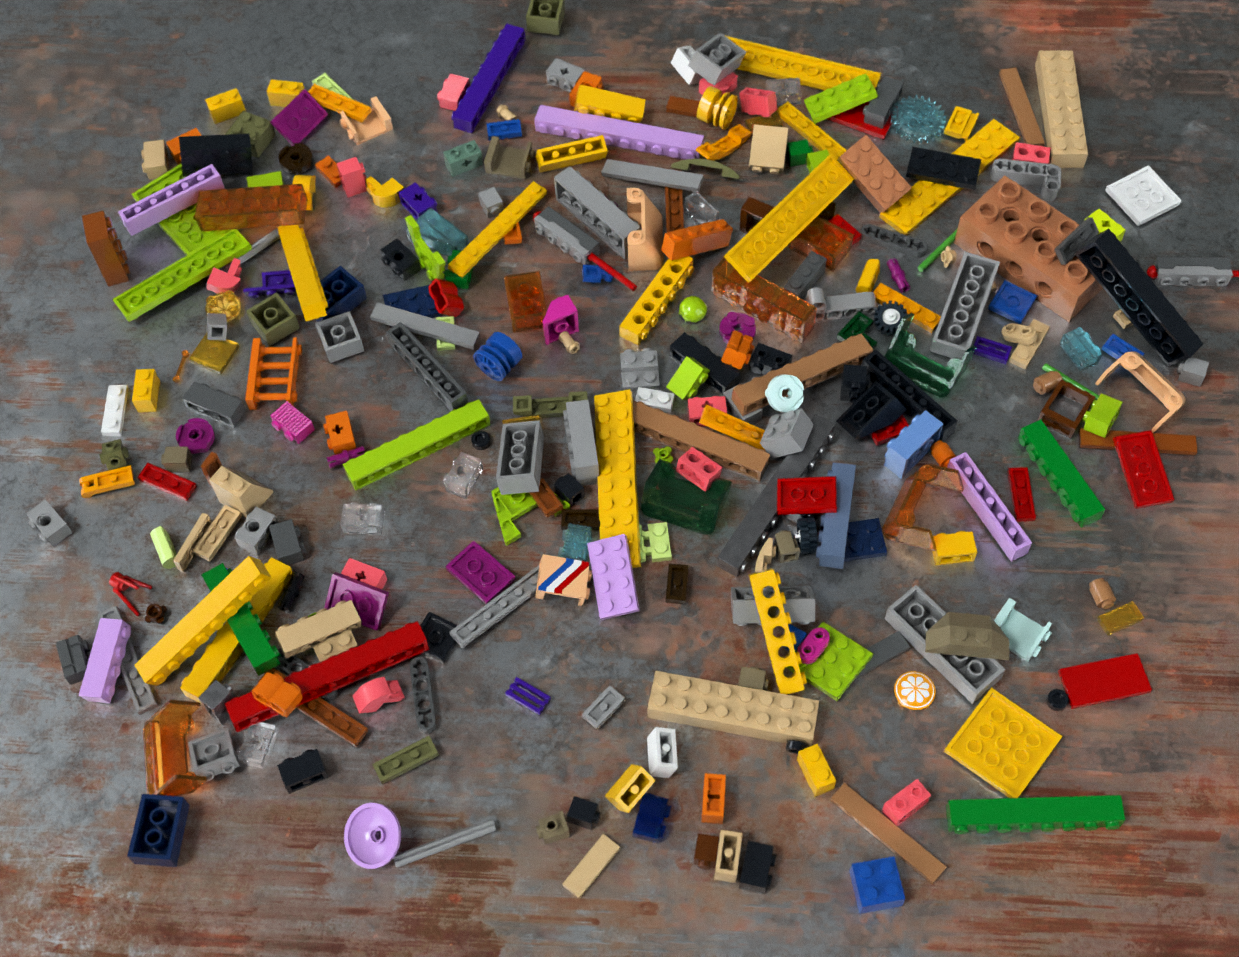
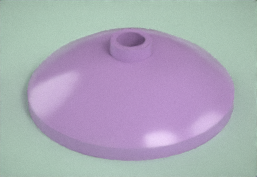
M367 803L353 811L347 820L344 831L345 847L350 858L363 868L376 869L387 865L395 857L401 842V828L396 815L390 808L380 803Z

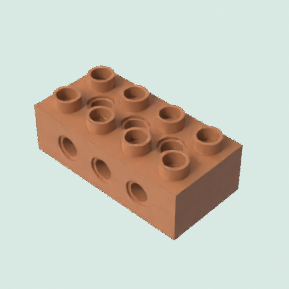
M1004 175L960 217L954 244L968 253L999 261L1000 265L997 272L999 275L1012 284L1036 294L1038 302L1066 321L1070 322L1103 289L1076 255L1066 265H1061L1054 249L1079 224Z

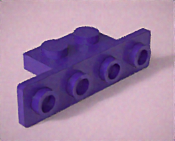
M290 270L262 272L263 287L243 289V293L249 298H259V295L270 297L275 293L294 295L296 292Z

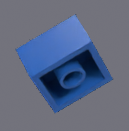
M894 856L851 864L849 873L859 914L903 906L905 896Z

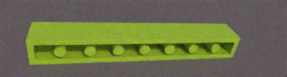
M479 399L468 402L465 406L454 409L442 417L435 418L428 424L418 426L407 434H402L390 442L383 443L378 448L368 450L363 455L348 460L343 464L345 473L356 491L490 426L489 415Z

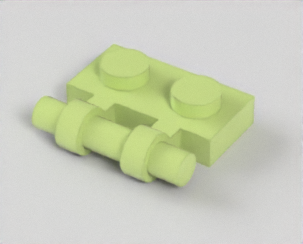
M667 522L648 524V531H642V525L639 524L641 562H645L646 556L650 555L652 562L672 560ZM644 540H649L650 547L644 546Z

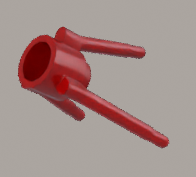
M115 572L109 579V585L114 587L112 592L117 594L136 616H140V613L121 591H126L129 587L138 590L139 586L152 589V586L133 579L128 575Z

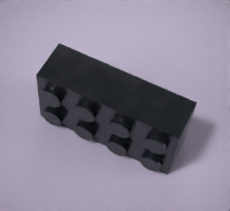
M249 133L179 137L183 177H187L211 164L220 175L253 173Z

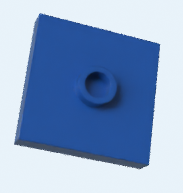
M1004 280L990 302L988 310L1021 324L1034 304L1037 295Z

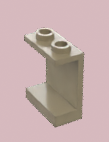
M492 136L484 160L485 173L525 179L527 173H530L531 159L534 160L535 149L532 147V142H528L526 150L500 146L499 137Z

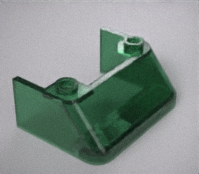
M910 313L902 318L884 357L921 389L939 398L946 397L965 372L977 346L973 345L968 348L962 359L952 358L945 367L914 351L917 339L914 334L907 331L915 315Z

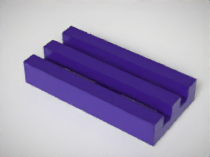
M976 336L971 354L1006 365L1012 347Z
M518 677L514 679V683H511L509 690L505 692V696L539 716L551 700L550 696ZM518 685L521 686L522 688L526 689L527 691L531 692L532 694H534V695H536L537 697H539V698H541L542 700H544V702L541 701V700H539L538 698L534 697L533 695L529 694L528 692L524 691L523 689L517 687V686H518ZM513 691L518 692L527 699L538 704L540 707L537 708L536 706L530 704L529 702L515 695Z

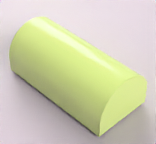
M159 526L152 530L150 535L163 568L171 569L176 567L173 560L177 553L169 533Z

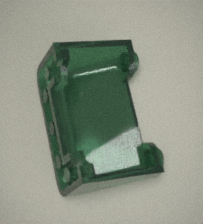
M659 459L645 482L641 503L642 512L648 517L708 535L713 533L730 492L732 481L721 478L715 479L711 488L705 492L692 482L675 477V466L670 462Z

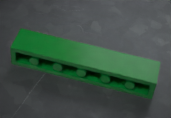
M1040 419L1022 427L1018 436L1019 443L1022 447L1026 448L1030 459L1037 464L1042 476L1047 478L1051 489L1058 494L1063 506L1068 508L1072 519L1081 528L1101 519L1105 508L1043 421Z
M222 563L201 575L209 590L212 591L232 570L231 568L226 569ZM248 601L227 622L257 675L260 676L280 664L277 658L280 656V653L275 645L270 646L268 641L271 638L266 629L261 630L259 627L262 622L257 613L254 615L251 613L250 610L253 607L250 601Z

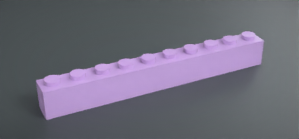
M544 105L539 106L535 117V130L537 132L580 140L603 135L606 145L685 160L700 159L701 154L696 151V148L704 144V135L592 114H582L576 111Z

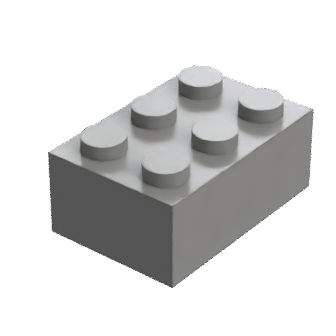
M719 33L695 50L688 67L705 78L707 82L716 85L739 67L746 51L722 33Z

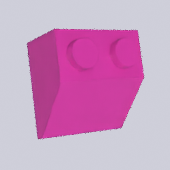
M568 294L558 297L550 303L543 320L546 345L559 340V335L564 331H567L569 335L579 331L578 310Z

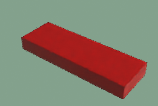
M150 463L145 465L137 477L139 481L185 501L190 498L197 487L195 482Z
M1028 467L1008 468L1007 473L1015 520L1017 522L1035 521L1036 514Z

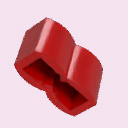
M435 278L428 286L429 294L434 299L436 310L440 314L457 317L464 310L463 301L458 296L457 287L453 282Z

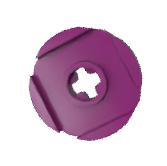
M729 312L722 319L719 333L726 344H728L736 327L742 329L738 332L754 339L756 325L753 317L743 313Z
M192 418L187 420L188 423L181 424L178 427L176 440L180 447H188L191 454L209 451L215 439V432L208 421L202 418ZM195 433H198V435H199L198 438L193 439V438L191 437V436H195Z

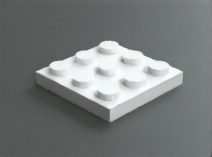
M1149 165L1108 185L1105 190L1137 226L1179 206L1182 201Z

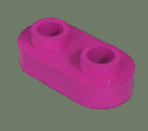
M813 629L798 647L797 652H799L803 664L814 663L829 645L830 636L826 629ZM817 635H822L823 637H822V638H817L816 636H817ZM805 650H810L811 652H810V653H805L804 651H805Z

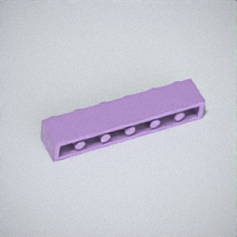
M211 164L118 211L124 226L130 235L133 236L224 189L220 174Z
M967 452L950 459L946 472L1009 560L1012 562L1028 554L1032 544L1031 540Z

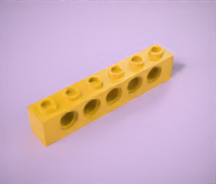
M689 256L675 260L668 258L620 324V337L636 345H639L642 340L647 338L651 327H655L658 317L665 313L668 303L675 299L678 289H682L686 278L692 275L694 271L693 258Z
M771 568L748 574L778 691L780 694L786 695L805 690L803 684H807L805 673L800 672L798 664H802L799 652L794 650L793 644H797L794 632L789 631L788 624H791L789 612L784 611L783 604H786L784 593L779 592L778 584H781L779 573H774V569ZM766 586L773 587L774 592L770 597H765L762 593ZM771 606H777L779 609L778 614L774 617L768 615V609ZM776 626L784 628V633L779 637L773 635V629ZM787 646L789 653L786 656H780L778 654L780 647ZM785 667H794V673L791 676H785L783 674Z

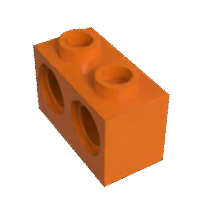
M704 774L701 823L723 824L726 775Z

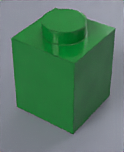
M807 139L787 143L786 156L790 167L805 165L807 154L813 153V148L809 146Z

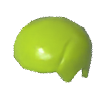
M689 296L680 303L678 314L684 318L685 322L696 323L706 316L707 307L701 298Z

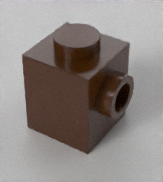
M698 833L694 865H698V868L704 870L715 868L719 836Z

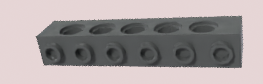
M402 322L386 331L391 347L450 411L459 409L468 403L467 393Z

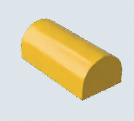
M867 260L856 286V293L872 292L880 273L879 260Z

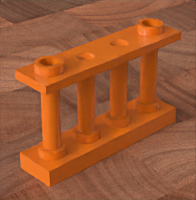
M293 337L292 347H266L262 344L260 338H253L245 398L249 410H257V403H260V401L287 400L293 406L294 402H297L296 381L299 356L302 355V345H299L297 337ZM266 354H291L290 362H264L263 356H266ZM289 369V377L262 378L261 371ZM262 385H288L287 393H260L259 387H262Z

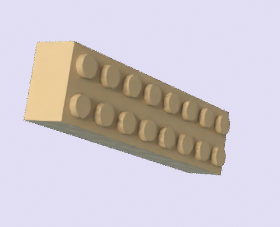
M1039 51L1035 67L1046 147L1051 148L1049 164L1057 165L1060 168H1084L1088 150L1073 51Z
M655 671L647 712L648 718L785 744L788 740H795L806 743L808 748L812 746L819 700Z

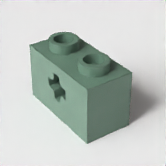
M475 140L443 152L445 166L452 177L483 165L482 153Z

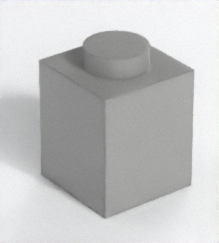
M495 187L478 193L480 205L488 219L498 216L504 210L503 201Z
M207 313V339L226 340V314Z
M1193 357L1180 362L1177 368V373H1180L1178 381L1200 387L1206 376L1209 362Z

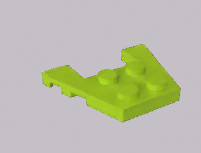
M409 215L405 218L419 258L420 267L422 269L425 268L430 281H434L435 278L444 280V273L442 272L445 271V260L438 251L432 253L421 238L419 225Z
M499 487L491 491L504 542L507 546L521 538V533L512 521L536 508L538 505L528 492L501 495ZM558 498L563 505V509H570V504L567 501ZM562 510L555 513V517L560 515L562 513Z

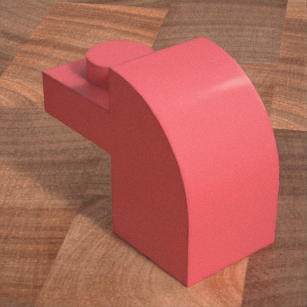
M732 72L716 85L702 78L699 80V93L703 95L709 86L722 90V95L725 92H732L737 88L738 76Z
M234 258L227 273L213 268L207 281V290L217 294H231L235 292L241 284V278H239L243 269L240 267L241 260Z
M379 677L363 684L352 697L359 713L377 712L384 703L401 702L404 694L398 680L386 681L385 677Z

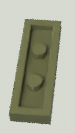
M427 736L372 765L381 783L384 784L439 756L430 736Z

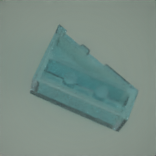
M432 208L415 220L419 225L421 238L427 246L436 249L441 254L452 255L453 250L462 251L469 244L468 236ZM406 227L408 241L413 243L408 227Z

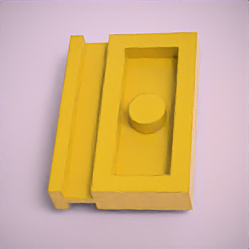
M956 106L947 123L944 134L958 139L963 138L967 141L977 122L979 113L975 114L971 110Z

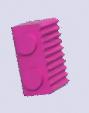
M288 401L270 415L272 426L277 431L282 430L285 437L291 442L294 440L300 444L315 430L312 421Z

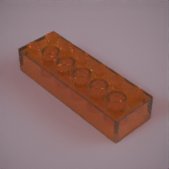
M303 184L199 191L195 219L201 231L300 225L305 223L307 195Z
M725 258L712 271L711 292L716 297L728 301L732 306L742 309L745 313L753 315L761 322L769 324L775 330L783 332L791 339L801 343L814 329L817 307L759 275H756L748 283Z

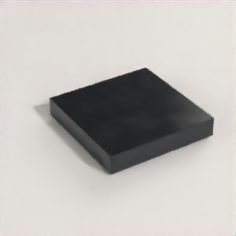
M428 612L420 625L429 650L423 652V654L444 664L457 643L450 635V631L458 625Z

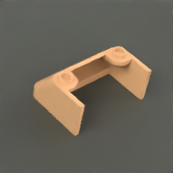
M1135 351L1124 353L1105 370L1095 383L1098 386L1119 366L1133 374L1170 411L1151 429L1152 433L1171 418L1186 401L1182 392L1140 353Z

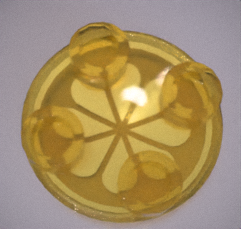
M230 290L217 293L206 299V315L207 313L226 314L227 322L236 318L241 310L239 298Z

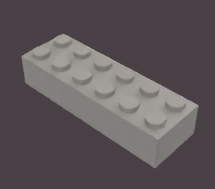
M569 166L554 177L556 200L624 260L628 259V234L632 231L640 230V225L630 219L625 211H621L613 201L605 197L602 191H598L589 180H585L572 167Z
M968 252L964 253L932 340L930 352L966 362L998 272L999 261Z
M915 585L887 609L885 620L895 630L899 631L929 663L973 704L1001 680L1005 668L995 659L926 653V632L946 612Z

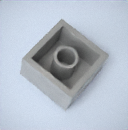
M350 311L315 323L330 363L364 352L362 340Z
M802 408L773 415L769 419L760 444L770 454L772 459L801 452L805 447L814 424Z

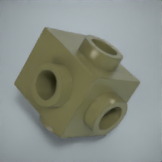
M121 439L103 443L102 453L99 456L102 464H106L109 471L127 466L129 452L127 447L123 446Z

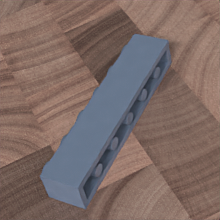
M833 463L832 470H828L827 477L836 476L837 513H826L821 516L820 526L824 527V529L819 530L818 542L822 543L821 546H817L816 558H820L819 566L843 569L856 465Z

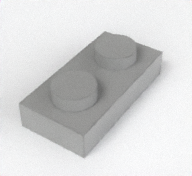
M609 686L585 710L582 717L598 730L625 702V698Z

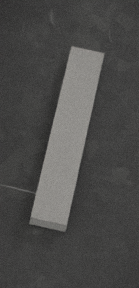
M610 159L606 160L601 172L602 176L694 192H699L704 180L702 174Z
M378 302L370 316L372 321L393 327L402 322L410 332L474 350L480 336L478 331Z
M539 565L450 631V635L462 649L536 594Z
M117 605L98 614L99 619L123 620ZM129 638L120 671L137 713L141 715L158 707V703L150 684L144 682L134 666L140 659L131 638Z

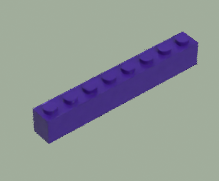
M506 23L504 29H501L497 41H494L491 51L486 55V60L480 65L479 72L473 77L472 84L466 89L463 99H460L456 111L452 113L451 119L455 129L468 133L474 132L525 42L524 28Z

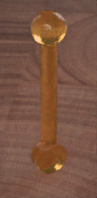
M187 350L182 351V360L176 375L172 378L175 383L180 381L179 376L184 362L190 355Z

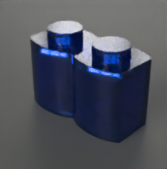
M648 793L642 796L633 829V837L658 843L659 838H664L666 826L663 825L664 819L669 818L672 808L671 805H668V798Z

